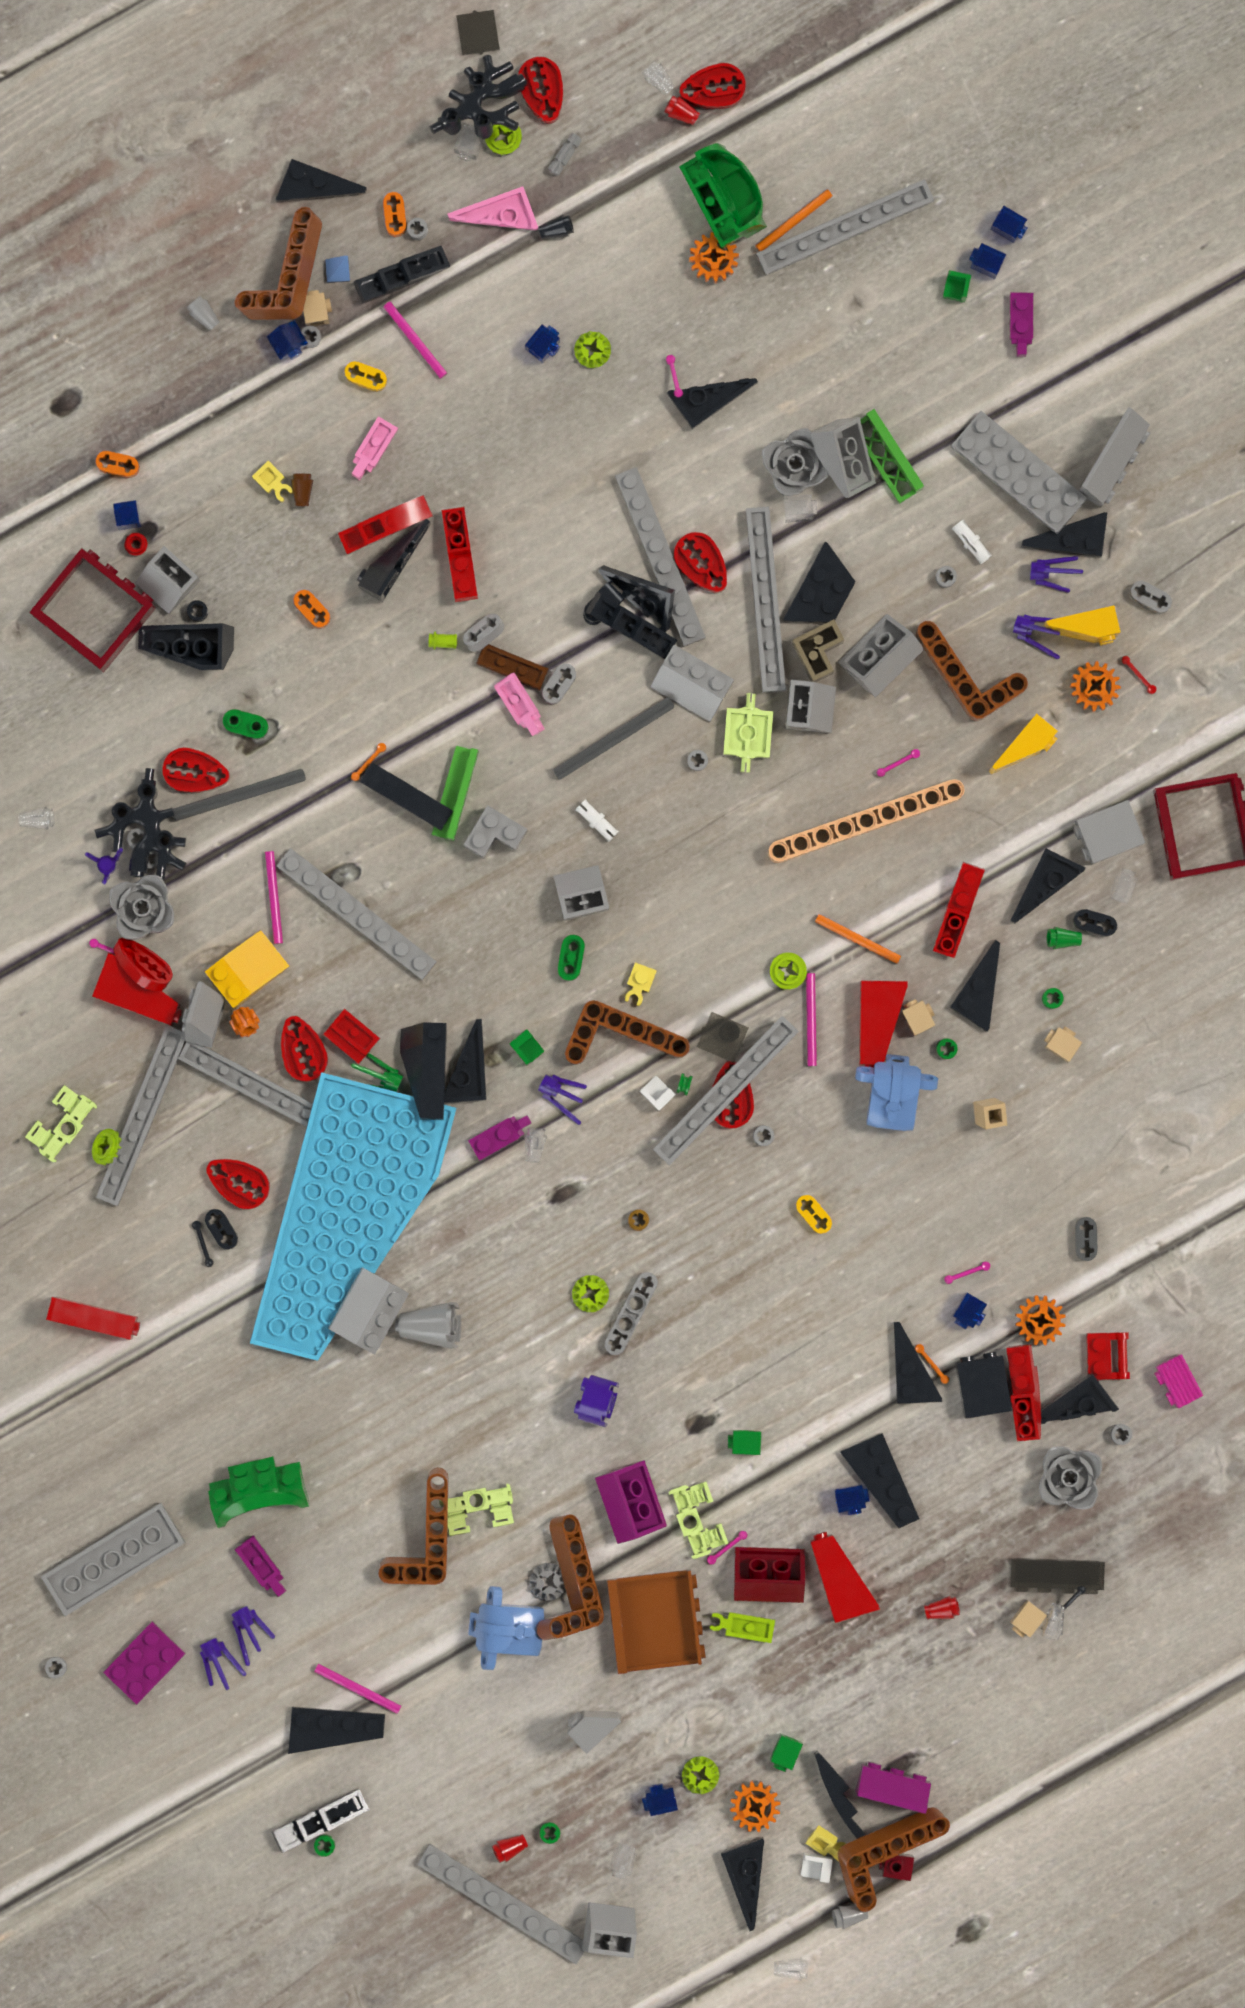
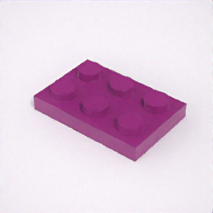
M152 1621L103 1673L137 1705L186 1653Z

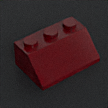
M735 1547L734 1601L804 1603L805 1549Z

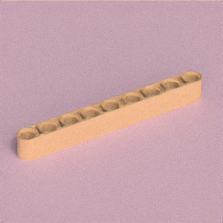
M949 780L783 838L770 845L768 856L771 861L782 863L954 803L963 796L965 791L964 785L959 780ZM956 785L960 791L959 795L956 797L950 796L947 792L948 786ZM932 792L937 795L938 801L936 804L927 803L925 799L927 793ZM907 800L913 801L916 804V810L907 812L903 806L904 802ZM884 808H891L894 812V818L891 820L883 818L882 810ZM867 815L871 817L873 823L870 827H863L860 824L862 816ZM841 823H846L850 826L851 831L848 835L839 833L838 826ZM819 831L827 832L829 840L825 843L819 842L816 839V833ZM798 838L804 839L807 842V848L804 850L796 849L794 841ZM776 846L783 847L785 850L784 857L776 858L772 854V849Z

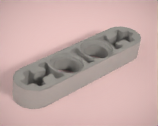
M645 1272L637 1278L606 1338L605 1349L608 1353L619 1355L627 1346L657 1288L658 1281L654 1274ZM651 1276V1282L654 1285L653 1287L648 1286L645 1293H649L648 1298H645L640 1293H635L634 1291L637 1287L639 1290L643 1287V1283L640 1282L641 1279ZM635 1296L643 1300V1307L639 1310H634L630 1307V1300ZM623 1317H628L633 1322L632 1328L628 1331H624L619 1327V1321ZM615 1329L622 1334L628 1335L626 1340L621 1337L619 1344L622 1345L621 1349L610 1350L611 1345L608 1344L609 1341H614L617 1337V1334H613Z

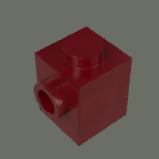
M904 1853L879 1863L878 1870H882L883 1877L911 1881L914 1856Z

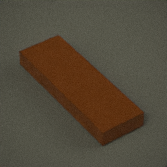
M490 644L481 650L476 665L505 677L515 673L522 684L539 691L549 668Z

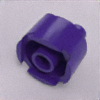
M591 1375L589 1378L584 1377L581 1385V1391H583L582 1399L577 1400L574 1408V1413L578 1415V1420L606 1427L608 1423L604 1422L605 1418H611L618 1394L613 1391L614 1387L619 1388V1383L595 1375Z

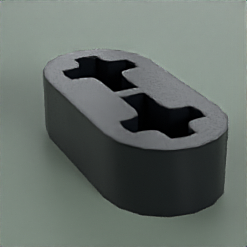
M1082 909L1073 917L1075 927L1085 932L1108 937L1117 930L1116 920L1109 915ZM1084 914H1087V919L1093 920L1094 923H1086L1082 926L1078 916L1082 917ZM1106 920H1109V925L1113 926V928L1109 929L1107 933L1103 932V927L1098 926L1097 922L1104 923Z
M212 1209L207 1212L205 1223L218 1245L226 1250L237 1246L238 1235L225 1213L219 1209ZM212 1213L221 1215L222 1218L219 1222L222 1228L219 1229L215 1223H210ZM222 1230H225L227 1235L234 1236L231 1240L232 1245L229 1246L227 1243H222L224 1239L221 1233Z

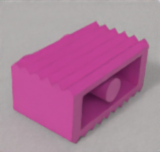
M1178 1354L1155 1366L1157 1372L1154 1375L1160 1386L1165 1385L1168 1391L1165 1396L1171 1406L1175 1405L1176 1408H1181L1204 1396L1182 1354Z

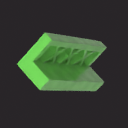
M873 409L866 413V416L860 419L861 425L868 421L873 429L871 438L864 436L865 440L870 441V445H867L869 457L898 503L901 504L923 490L924 485L876 410ZM875 433H876V435L878 436L879 439H875V438H874V434H875ZM873 442L883 444L885 447L884 457L873 454L871 451ZM887 452L889 453L891 458H886ZM878 460H883L882 466L880 465ZM885 461L896 464L898 467L896 476L886 474L884 471ZM890 479H894V480H895L894 485H893V483L891 482ZM898 480L907 482L912 489L902 497L896 489Z
M456 746L440 802L453 810L441 831L435 827L433 828V836L451 841L455 840L479 754L478 749Z

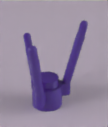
M1078 556L1047 560L1037 559V562H1031L1030 580H1036L1035 585H1044L1069 593L1070 589L1045 581L1044 579H1049V573L1083 574L1084 571L1082 569L1050 568L1049 564L1077 561Z
M1026 614L1024 616L1018 615L1013 629V633L1018 634L1017 639L1024 640L1053 658L1059 659L1060 656L1026 636L1031 635L1033 630L1060 635V631L1034 625L1035 622L1045 623L1047 620L1055 618L1034 617Z
M119 848L114 857L102 856L98 858L89 852L85 853L86 857L97 863L98 870L104 874L103 885L110 879V874L115 872L117 868L116 862L119 861L123 848Z
M546 1074L538 1089L539 1092L543 1093L542 1098L550 1101L577 1125H580L581 1121L552 1096L556 1097L559 1093L578 1103H582L583 1100L561 1089L562 1085L559 1083L586 1089L587 1085L563 1079L554 1074L552 1077Z
M245 1606L231 1614L234 1619L231 1622L235 1628L245 1664L249 1666L250 1661L241 1629L247 1631L257 1652H260L261 1648L250 1628L254 1624L252 1619L272 1639L275 1638V1635L257 1616L254 1609L250 1611L248 1606Z
M214 1638L200 1645L202 1650L200 1655L204 1662L210 1686H213L214 1683L209 1661H213L225 1690H229V1685L217 1659L222 1656L220 1651L225 1654L242 1676H246V1672L227 1650L223 1641L219 1643L217 1638Z

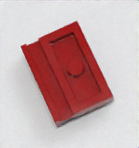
M345 1008L323 1034L358 1064L361 1063L364 1057L381 1039Z

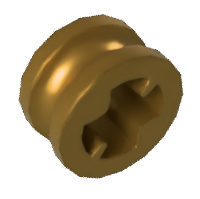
M638 1209L632 1211L629 1215L628 1224L633 1230L642 1231L648 1226L649 1216L645 1211ZM635 1214L637 1217L638 1214L644 1216L642 1220L645 1224L643 1226L639 1224V1227L634 1225L635 1220L632 1217Z

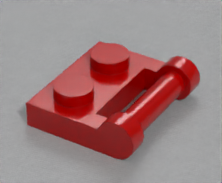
M1129 1332L1086 1333L1088 1375L1092 1372L1098 1380L1130 1379L1127 1364V1339H1129ZM1111 1340L1118 1341V1372H1112Z

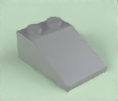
M860 417L837 419L811 433L817 457L845 498H849L876 484Z

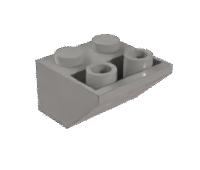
M163 546L147 564L135 584L170 614L200 582V579L172 552Z
M791 680L785 729L832 733L836 687L816 682Z
M599 865L554 876L564 921L609 911Z
M198 981L196 989L192 988L190 992L189 1008L185 1009L182 1019V1032H185L186 1042L212 1048L224 1010L225 998L203 982Z
M588 1902L582 1950L588 1953L634 1958L637 1937L635 1908Z

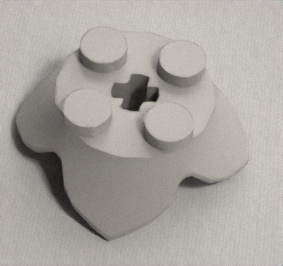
M808 428L795 430L789 434L786 440L770 442L762 450L763 464L771 473L775 488L784 496L798 495L805 488L822 483L829 475L816 455L812 442V432ZM795 459H798L802 467H797L796 470L792 469V465H789V462H794Z
M146 875L136 883L122 882L110 889V904L117 913L116 925L123 938L137 940L149 933H162L173 925L174 910L168 902L167 886L160 876ZM144 902H147L148 912L139 914L138 904L141 903L143 905Z
M1064 1446L1050 1448L1043 1459L1044 1474L1039 1483L1042 1500L1051 1505L1068 1504L1072 1508L1079 1510L1092 1508L1098 1497L1096 1480L1102 1471L1101 1458L1088 1450L1072 1451ZM1066 1472L1075 1473L1076 1476L1073 1477L1075 1480L1073 1483L1064 1481L1066 1477L1064 1474Z

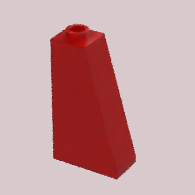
M108 953L92 997L173 1026L174 1022H179L182 1010L179 1009L180 1004L163 991H151L138 985L121 967L116 956Z
M860 981L859 1065L874 1068L875 1063L885 1061L908 987V981Z
M61 1297L51 1298L46 1318L49 1321L129 1340L133 1339V1335L137 1336L140 1329V1322H137V1316Z
M827 1532L813 1535L814 1540H811L810 1544L834 1622H841L880 1610L878 1603L832 1534L827 1535Z

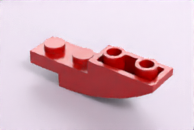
M424 495L364 520L355 526L339 532L338 535L346 553L350 554L420 523L425 519L431 518L433 515Z
M458 507L441 510L455 602L478 599L465 508Z
M966 862L962 863L935 941L934 952L955 958L985 872L984 868Z
M1031 1344L1009 1346L1006 1349L1013 1390L1011 1402L1017 1441L1040 1440V1387L1037 1366H1034Z

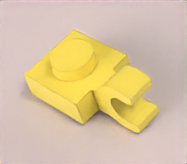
M818 1825L805 1844L823 1856L829 1853L839 1861L838 1851L841 1846L847 1843L836 1842L838 1839L836 1836Z

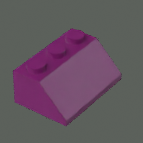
M645 1460L595 1477L617 1544L640 1538L667 1527Z
M868 1761L867 1765H861L855 1789L857 1796L926 1814L931 1789V1782L926 1780L927 1776L913 1773V1777L904 1775V1770L891 1767L890 1771L881 1769V1764Z

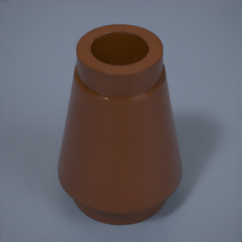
M293 473L291 484L295 506H309L314 481L311 479V474Z

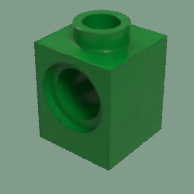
M733 1430V1435H728V1449H732V1454L761 1455V1431Z
M780 1733L770 1761L774 1763L773 1767L786 1772L787 1768L793 1770L803 1743Z

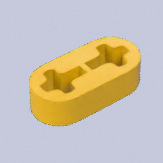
M356 361L350 362L345 367L346 379L355 385L376 392L382 391L387 385L385 373L377 368ZM355 367H358L359 372L365 375L364 377L356 375L355 378H352L349 370H354ZM377 375H380V379L383 382L382 384L378 383L377 386H373V381L367 379L368 376L376 378Z
M803 1195L797 1200V1211L816 1233L823 1234L831 1229L832 1220L815 1198L810 1195ZM803 1199L805 1201H812L811 1208L814 1211L812 1215L808 1210H801V1201ZM817 1214L820 1219L826 1218L827 1222L825 1224L827 1228L823 1229L821 1227L817 1229L815 1226L817 1221L813 1216Z

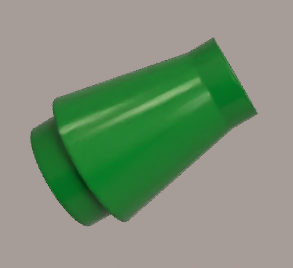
M1054 926L1053 929H1048L1047 946L1053 949L1081 946L1082 933Z

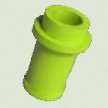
M436 631L429 633L428 647H433V650L436 648L456 649L457 634H436Z

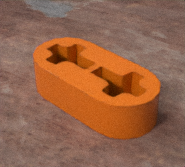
M390 192L383 199L386 230L389 235L400 237L405 233L407 227L404 200L399 193ZM391 198H395L397 202H400V204L396 205L397 212H392V206L387 205V203L391 202ZM393 217H397L398 223L403 224V226L399 227V231H394V228H390V225L394 223Z
M102 451L96 457V465L101 472L125 478L135 477L139 473V463L132 456ZM109 456L110 461L116 462V465L108 464L107 468H104L103 463L100 461ZM129 461H132L135 469H130L129 473H126L124 467L119 466L120 463L127 465Z
M300 590L295 594L294 604L296 608L314 627L321 629L328 626L331 619L328 610L310 591ZM300 596L310 597L308 599L312 606L310 609L305 604L299 605ZM316 610L319 614L324 612L326 614L324 616L325 622H314L316 617L312 611Z

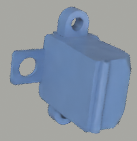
M886 1054V1063L877 1062L874 1068L865 1066L856 1068L855 1079L871 1083L866 1119L867 1125L876 1128L912 1131L915 1124L919 1089L936 1090L938 1078L934 1075L922 1074L921 1069L916 1066H910L908 1056ZM895 1059H896V1060H901V1061H903V1062H894V1061H892V1060H895Z
M490 1586L487 1591L486 1603L480 1605L479 1614L475 1612L470 1613L468 1634L469 1636L476 1637V1647L481 1651V1668L483 1670H494L497 1653L539 1656L542 1648V1639L538 1636L536 1628L539 1621L544 1619V1608L502 1604L501 1587ZM474 1620H476V1628H475V1630H474Z

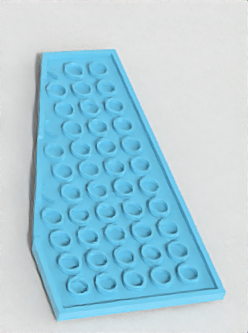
M321 1072L250 1344L316 1361L319 1360L335 1335V1332L328 1329L361 1268L363 1267L375 1274L425 1195L438 1178L457 1108L444 1105V1120H420L413 1096Z

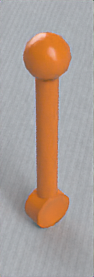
M379 743L377 750L357 772L351 774L353 781H358L360 774L380 752L386 751L384 743Z
M922 1344L916 1345V1352L920 1353L939 1375L941 1383L947 1384L949 1377L944 1375L926 1354Z

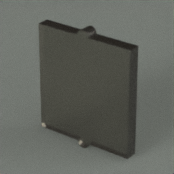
M474 10L473 13L456 15L462 56L477 53L483 55V52L500 50L494 10L481 12Z
M711 1012L706 1026L702 1028L703 1033L697 1048L734 1063L740 1048L744 1047L743 1041L749 1027Z

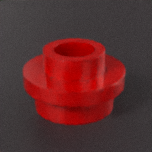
M132 533L125 539L124 546L130 555L140 556L147 550L148 542L144 535ZM139 541L141 545L135 549L132 547V543Z

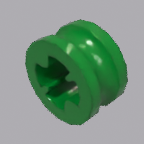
M1057 988L1047 989L1042 995V1002L1049 1009L1060 1007L1064 1001L1063 993ZM1048 993L1051 995L1057 993L1059 996L1056 998L1059 999L1057 1004L1055 1002L1051 1004L1047 1002L1049 999L1047 998Z
M946 1038L938 1042L936 1051L941 1058L951 1059L957 1054L958 1047L955 1041ZM946 1042L951 1043L950 1046H953V1052H949L946 1056L943 1055L944 1051L941 1052V1046H945Z
M682 1073L676 1093L683 1092L687 1096L693 1076L686 1077Z
M551 1822L542 1825L539 1832L542 1841L548 1844L557 1842L561 1834L559 1827ZM552 1826L556 1829L554 1832L556 1837L552 1840L549 1837L548 1840L544 1837L546 1834L544 1829L546 1827L551 1829Z
M327 1834L320 1835L314 1843L315 1852L322 1857L331 1855L335 1849L334 1839ZM320 1840L331 1843L328 1847L330 1848L329 1851L326 1852L325 1849H319L318 1846L321 1845L319 1843Z

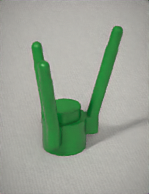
M368 1053L367 1057L388 1072L385 1071L384 1074H380L361 1065L351 1064L352 1068L381 1079L380 1084L383 1086H372L397 1092L403 1077L398 1074L399 1070L391 1068L371 1053Z

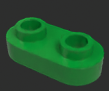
M232 709L227 711L223 717L224 727L227 731L253 739H262L269 730L266 719L259 715ZM232 717L239 719L236 725L230 723ZM253 724H261L260 730L254 731L252 729Z
M569 935L562 942L558 974L566 981L575 980L581 972L585 943L578 935ZM572 942L578 945L575 951L569 949V944ZM567 965H571L574 968L571 974L565 972Z

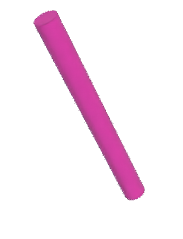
M391 301L385 304L384 309L438 377L442 379L446 376L447 372Z
M274 851L265 852L273 940L274 944H282L283 937Z
M807 973L808 1066H817L815 973Z
M319 1663L314 1671L398 1714L401 1705Z

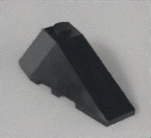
M425 519L372 563L368 570L363 569L357 579L360 582L358 584L359 589L383 603L430 527V521Z
M224 623L142 626L138 631V649L202 671L224 670L234 651V627Z
M423 1022L401 1029L400 1055L420 1120H444L447 1023Z

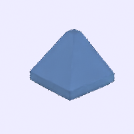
M348 256L325 259L327 283L350 281Z

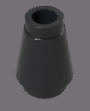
M562 214L539 226V232L543 240L546 238L569 237V234L574 233V228L570 216Z

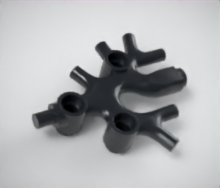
M483 56L484 73L475 72L470 66L464 69V74L469 79L470 93L462 94L452 89L448 97L457 101L459 106L457 108L445 109L441 117L438 118V122L429 126L431 132L435 134L443 130L449 135H456L462 128L461 121L466 119L473 120L475 134L481 139H488L492 135L493 125H503L516 131L519 123L508 118V115L520 109L517 101H513L496 111H486L481 107V104L486 99H506L525 90L524 87L527 86L526 79L522 74H514L499 84H493V80L513 70V64L508 61L499 67H494L492 56Z
M146 768L145 777L141 779V784L137 790L140 797L138 805L130 807L124 802L116 803L112 807L113 822L108 826L95 829V834L97 838L111 835L113 837L112 852L116 853L119 848H122L126 827L132 823L142 825L145 834L132 850L129 862L130 876L144 877V874L147 873L149 854L151 851H156L158 853L156 875L165 880L166 867L168 865H172L181 871L184 870L187 863L171 853V849L174 846L185 847L186 838L174 837L169 831L160 830V823L175 815L173 808L165 810L156 809L154 800L157 798L158 791L156 781L154 780L155 769ZM147 789L152 790L150 796H145L144 794ZM125 809V816L120 817L119 811ZM168 837L169 843L163 845V838Z

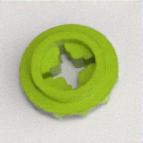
M493 125L492 135L485 140L493 153L503 156L505 154H512L519 148L522 133L519 126L516 131H513L503 125ZM499 129H501V131H503L504 134H510V136L507 137L508 145H506V143H504L503 140H497V138L500 137Z
M589 331L581 334L577 339L574 353L578 362L583 366L598 368L608 361L611 354V345L608 338L600 332ZM595 341H597L596 348L600 352H594L593 355H591V357L588 358L589 350L586 349V347L584 346H592V344Z
M790 952L782 953L771 963V979L774 984L782 989L791 990L797 988L806 978V964L797 954ZM790 962H793L792 970L796 974H798V976L789 975L785 981L784 972L781 971L782 969H779V967L787 968V966L790 965Z
M108 1128L97 1135L92 1146V1157L96 1163L105 1166L107 1163L112 1164L113 1158L118 1157L117 1152L121 1149L119 1144L122 1141L119 1137V1132Z
M587 1275L575 1283L572 1290V1298L579 1309L585 1312H596L602 1309L608 1302L609 1289L605 1281L600 1277ZM586 1284L592 1290L600 1288V1291L595 1294L596 1303L593 1300L591 1301L590 1298L581 1299L587 1293Z
M703 1756L694 1757L683 1767L682 1780L685 1787L692 1793L705 1794L711 1792L718 1784L719 1770L711 1759ZM705 1766L706 1768L704 1774L710 1780L701 1779V1781L698 1782V1784H696L697 1776L694 1775V1773L691 1771L700 1772L701 1769H703V1767Z

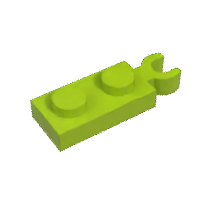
M729 1612L728 1618H724L720 1613H712V1617L720 1619V1624L717 1626L710 1625L711 1630L719 1631L725 1628V1636L772 1643L775 1619Z

